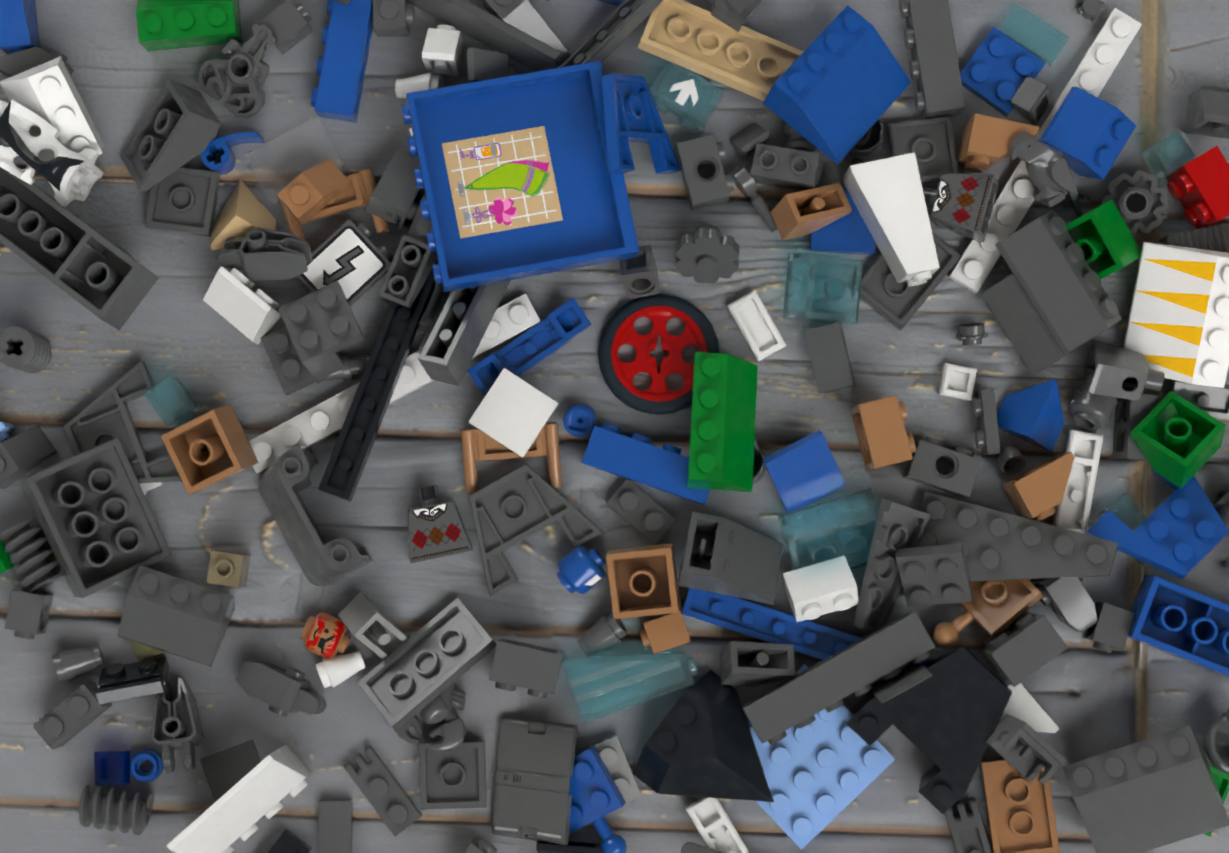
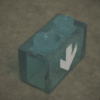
M669 61L665 63L650 88V93L658 111L664 114L670 111L679 117L678 121L682 125L692 130H695L697 127L702 131L721 101L724 92L687 69Z

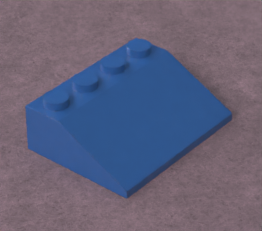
M847 5L773 84L763 104L838 165L904 92L911 81L874 26Z

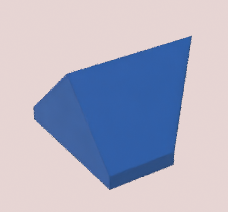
M1056 378L1005 396L997 413L998 428L1039 448L1052 452L1064 426Z

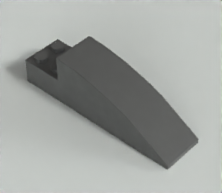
M0 167V242L99 319L120 330L159 277L77 214L59 204L55 198L34 183L30 185Z

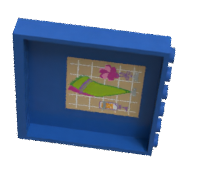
M601 61L406 93L407 104L401 105L404 124H411L413 136L407 137L410 155L417 156L419 168L414 169V176L417 188L423 187L425 200H420L423 220H430L432 232L426 233L429 252L436 251L438 264L432 265L435 284L442 283L443 292L636 258L639 248L624 174L609 173L602 91V77L604 75Z

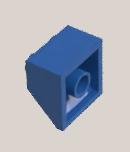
M1072 86L1040 138V141L1057 150L1067 160L1069 168L1078 176L1104 180L1136 125L1117 107L1078 87Z

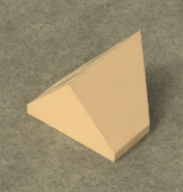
M241 179L238 181L213 225L210 243L211 250L225 249L224 244L227 238L245 237L249 230L257 227L277 231V221Z

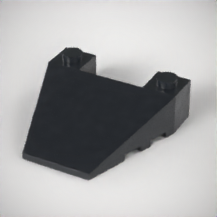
M965 646L926 663L924 667L932 674L931 677L883 704L870 691L850 710L851 713L848 715L846 722L869 746L893 724L935 763L921 777L918 792L942 814L966 793L988 746L986 742L995 731L1012 694V690Z

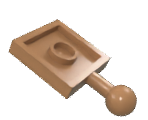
M1029 579L971 582L973 591L972 602L959 603L965 611L950 623H939L933 630V640L942 648H950L957 643L959 632L974 620L994 639L1043 598L1042 593Z

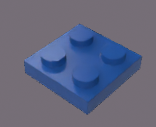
M993 27L960 72L962 86L1007 117L1014 108L1011 99L1027 77L1035 79L1046 63Z

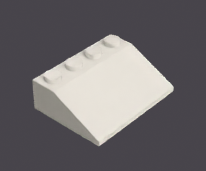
M287 745L282 746L262 760L166 846L175 853H232L234 849L230 845L239 837L246 841L259 829L255 824L264 815L269 820L284 807L280 803L284 797L290 793L294 798L308 786L305 779L311 772Z

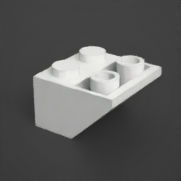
M221 266L203 301L258 345L262 341L261 337L266 336L282 317L276 310L279 304L259 288L254 292L252 287L255 284L249 281L236 268L229 272Z

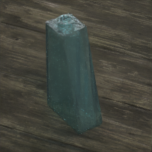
M683 651L656 654L570 657L562 660L583 724L694 685L692 677L698 675L692 656L685 658Z

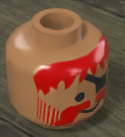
M319 612L316 616L311 615L308 618L300 639L304 640V647L307 651L330 659L336 656L338 652L345 653L352 636L346 634L348 628L340 618L326 612Z

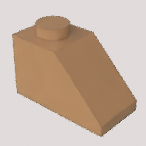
M327 159L302 172L282 189L277 196L295 218L304 225L347 188L351 182L330 159Z
M839 182L786 194L771 211V215L782 240L811 234L850 214L852 209Z

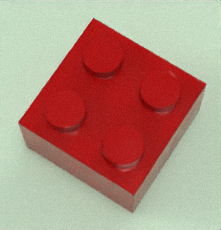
M1218 146L1203 153L1165 177L1168 181L1167 188L1174 199H1179L1185 209L1184 216L1192 227H1196V229L1205 228L1229 215V164Z

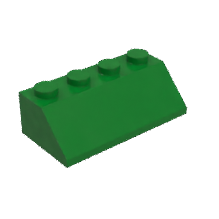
M695 352L692 375L687 488L752 492L758 365L729 354Z

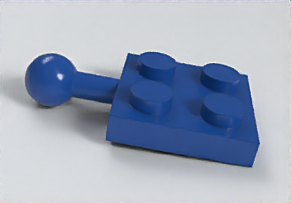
M592 746L574 757L573 775L570 776L569 794L572 795L569 834L592 822L602 839V853H626L627 846L625 840L620 835L613 834L604 818L605 815L621 808L626 802L595 746Z

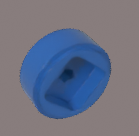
M576 403L570 406L563 418V424L567 432L576 437L589 435L597 422V416L593 408L584 403Z

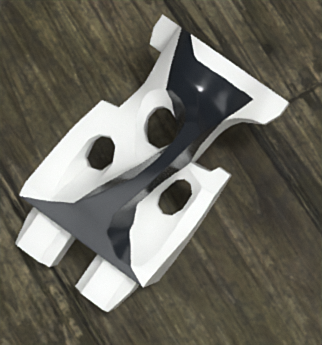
M12 99L9 104L0 100V167L30 185L34 183L33 176L37 171L48 180L54 190V198L64 207L73 200L85 201L94 183L104 174L103 171L94 165L99 153L89 148H84L79 153L67 149L57 139L60 131L45 119ZM33 125L39 127L41 135L33 137L29 133L30 127ZM50 149L54 152V158L47 162L41 161L38 156L42 150ZM16 156H20L27 163L26 169H20L14 164Z

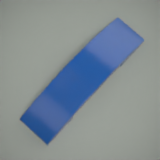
M572 298L548 314L547 318L496 353L487 356L467 370V372L485 397L503 368L519 377L559 350L592 324L575 299Z

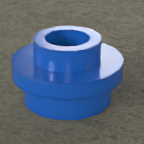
M150 749L137 752L130 761L131 774L140 782H151L157 779L163 771L161 756L156 751ZM144 760L152 762L151 771L143 769L142 763Z

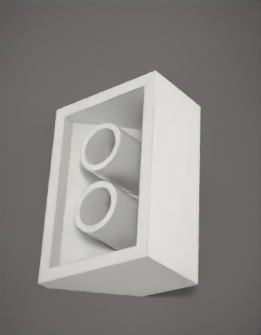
M61 56L0 81L9 101L12 99L60 131L57 139L67 149L79 153L84 148H89L98 152L99 155L103 154L104 142ZM33 125L30 127L29 133L33 137L41 135V129ZM47 149L42 150L38 156L41 161L47 162L52 160L55 154L52 150Z

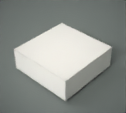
M944 363L938 395L971 401L977 369Z

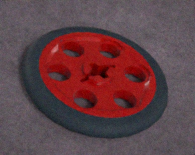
M665 294L639 297L618 309L607 322L600 337L598 350L600 370L606 385L615 397L628 407L642 413L655 415L675 413L691 406L693 364L686 363L683 360V349L687 346H694L699 352L719 353L718 339L710 321L692 303L677 296ZM639 318H648L652 322L653 329L649 334L640 335L635 331L634 324ZM672 318L682 320L685 325L684 332L678 336L669 334L666 329L667 322ZM658 336H661L662 350L668 352V357H663L662 363H660V373L657 372L655 357L650 356V352L655 351L658 345ZM631 345L634 347L636 357L633 361L626 363L619 359L617 353L621 346ZM647 373L651 377L652 384L649 389L641 391L635 388L633 379L636 374ZM677 373L681 375L684 385L680 390L671 391L666 387L665 379L669 374Z

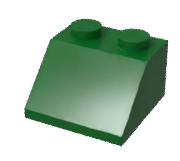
M1112 199L1066 224L1067 232L1074 243L1080 246L1084 259L1100 279L1124 268L1141 256L1140 248Z
M1170 391L1131 431V436L1154 471L1180 488H1183L1221 447L1226 425Z

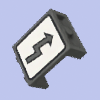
M348 219L311 253L313 260L307 263V272L297 277L311 292L338 280L351 306L388 272L394 257L383 245L378 249L369 240L374 235L361 221L355 225Z

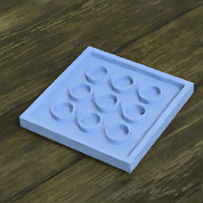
M803 664L795 672V675L808 669V667L805 664ZM844 705L828 713L826 709H823L814 714L815 721L800 729L797 725L785 731L787 736L771 745L768 741L761 743L748 718L746 719L764 769L763 772L774 799V802H756L801 850L895 760L877 740L869 746L846 724L848 715L851 712Z

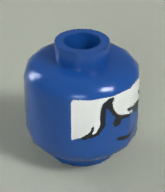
M578 546L558 562L559 572L557 577L570 593L576 591L580 594H585L605 577L602 565L606 561L594 547L589 551L584 546Z

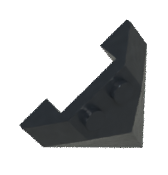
M709 670L682 694L646 742L633 775L657 794L774 802L756 745L740 704L738 692L731 685H721V677L712 670Z

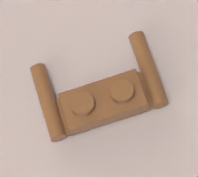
M372 169L345 176L351 184L306 223L365 207L366 204H369L371 195L377 186ZM281 202L289 232L305 240L301 223ZM372 214L377 234L388 232L387 221Z
M547 422L524 458L547 456L549 484L553 488L562 486L557 422ZM478 428L461 429L467 494H473L479 490L476 461L522 458Z

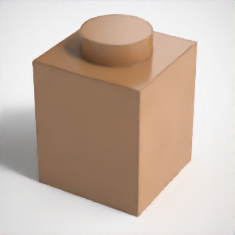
M681 611L679 613L664 614L644 621L645 629L639 631L645 649L652 648L653 654L691 642Z

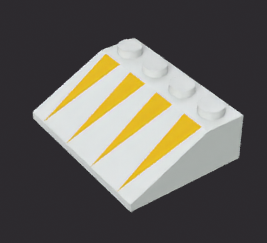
M1143 242L1123 348L1145 355L1148 369L1163 372L1166 379L1224 388L1229 367V253Z

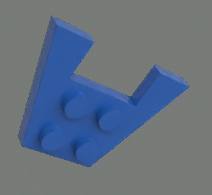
M618 73L603 76L602 91L609 173H627L635 170L629 142L649 143L656 174H673L682 171L644 76Z
M1152 468V471L1175 491L1135 531L1108 510L1086 532V535L1116 542L1119 544L1118 551L1180 579H1184L1227 536L1229 530L1195 476L1183 488H1180Z

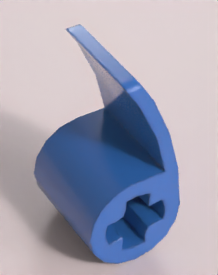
M254 132L223 136L209 142L206 149L201 152V159L211 171L225 175L233 170L236 162L231 146L265 142L259 133ZM218 152L222 154V162L219 164L215 162V154Z

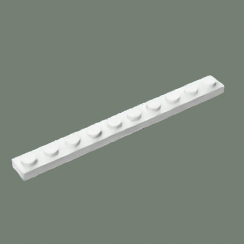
M1117 8L1112 10L1041 125L1035 138L1040 140L1072 86L1078 87L1095 97L1099 96L1142 25L1140 22ZM1019 161L995 200L984 242L971 239L948 277L975 294L979 291L1001 255L995 244L1016 231L1035 200L1034 192L1036 186L1028 176L1025 161Z
M526 293L496 309L473 359L541 322ZM415 352L407 357L389 404L434 381L430 379L418 360L420 353ZM359 383L250 440L249 443L259 462L253 465L256 474L269 469L282 454L298 445L310 447L340 431Z

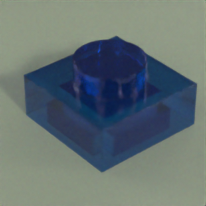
M130 751L94 752L95 785L131 784Z

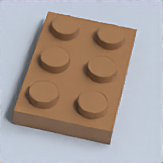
M1004 758L980 761L992 853H1060L1050 779L1044 784L1038 780L1045 768L1041 769L1038 776L1031 782L1023 777Z

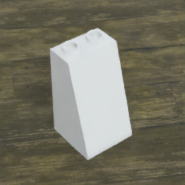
M915 152L850 165L843 176V183L897 283L907 282L908 287L927 283V280L932 278V274L940 266Z

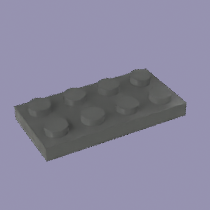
M457 597L357 683L395 731H398L495 648L497 644Z

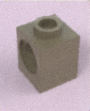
M211 550L206 583L237 588L246 587L251 555Z

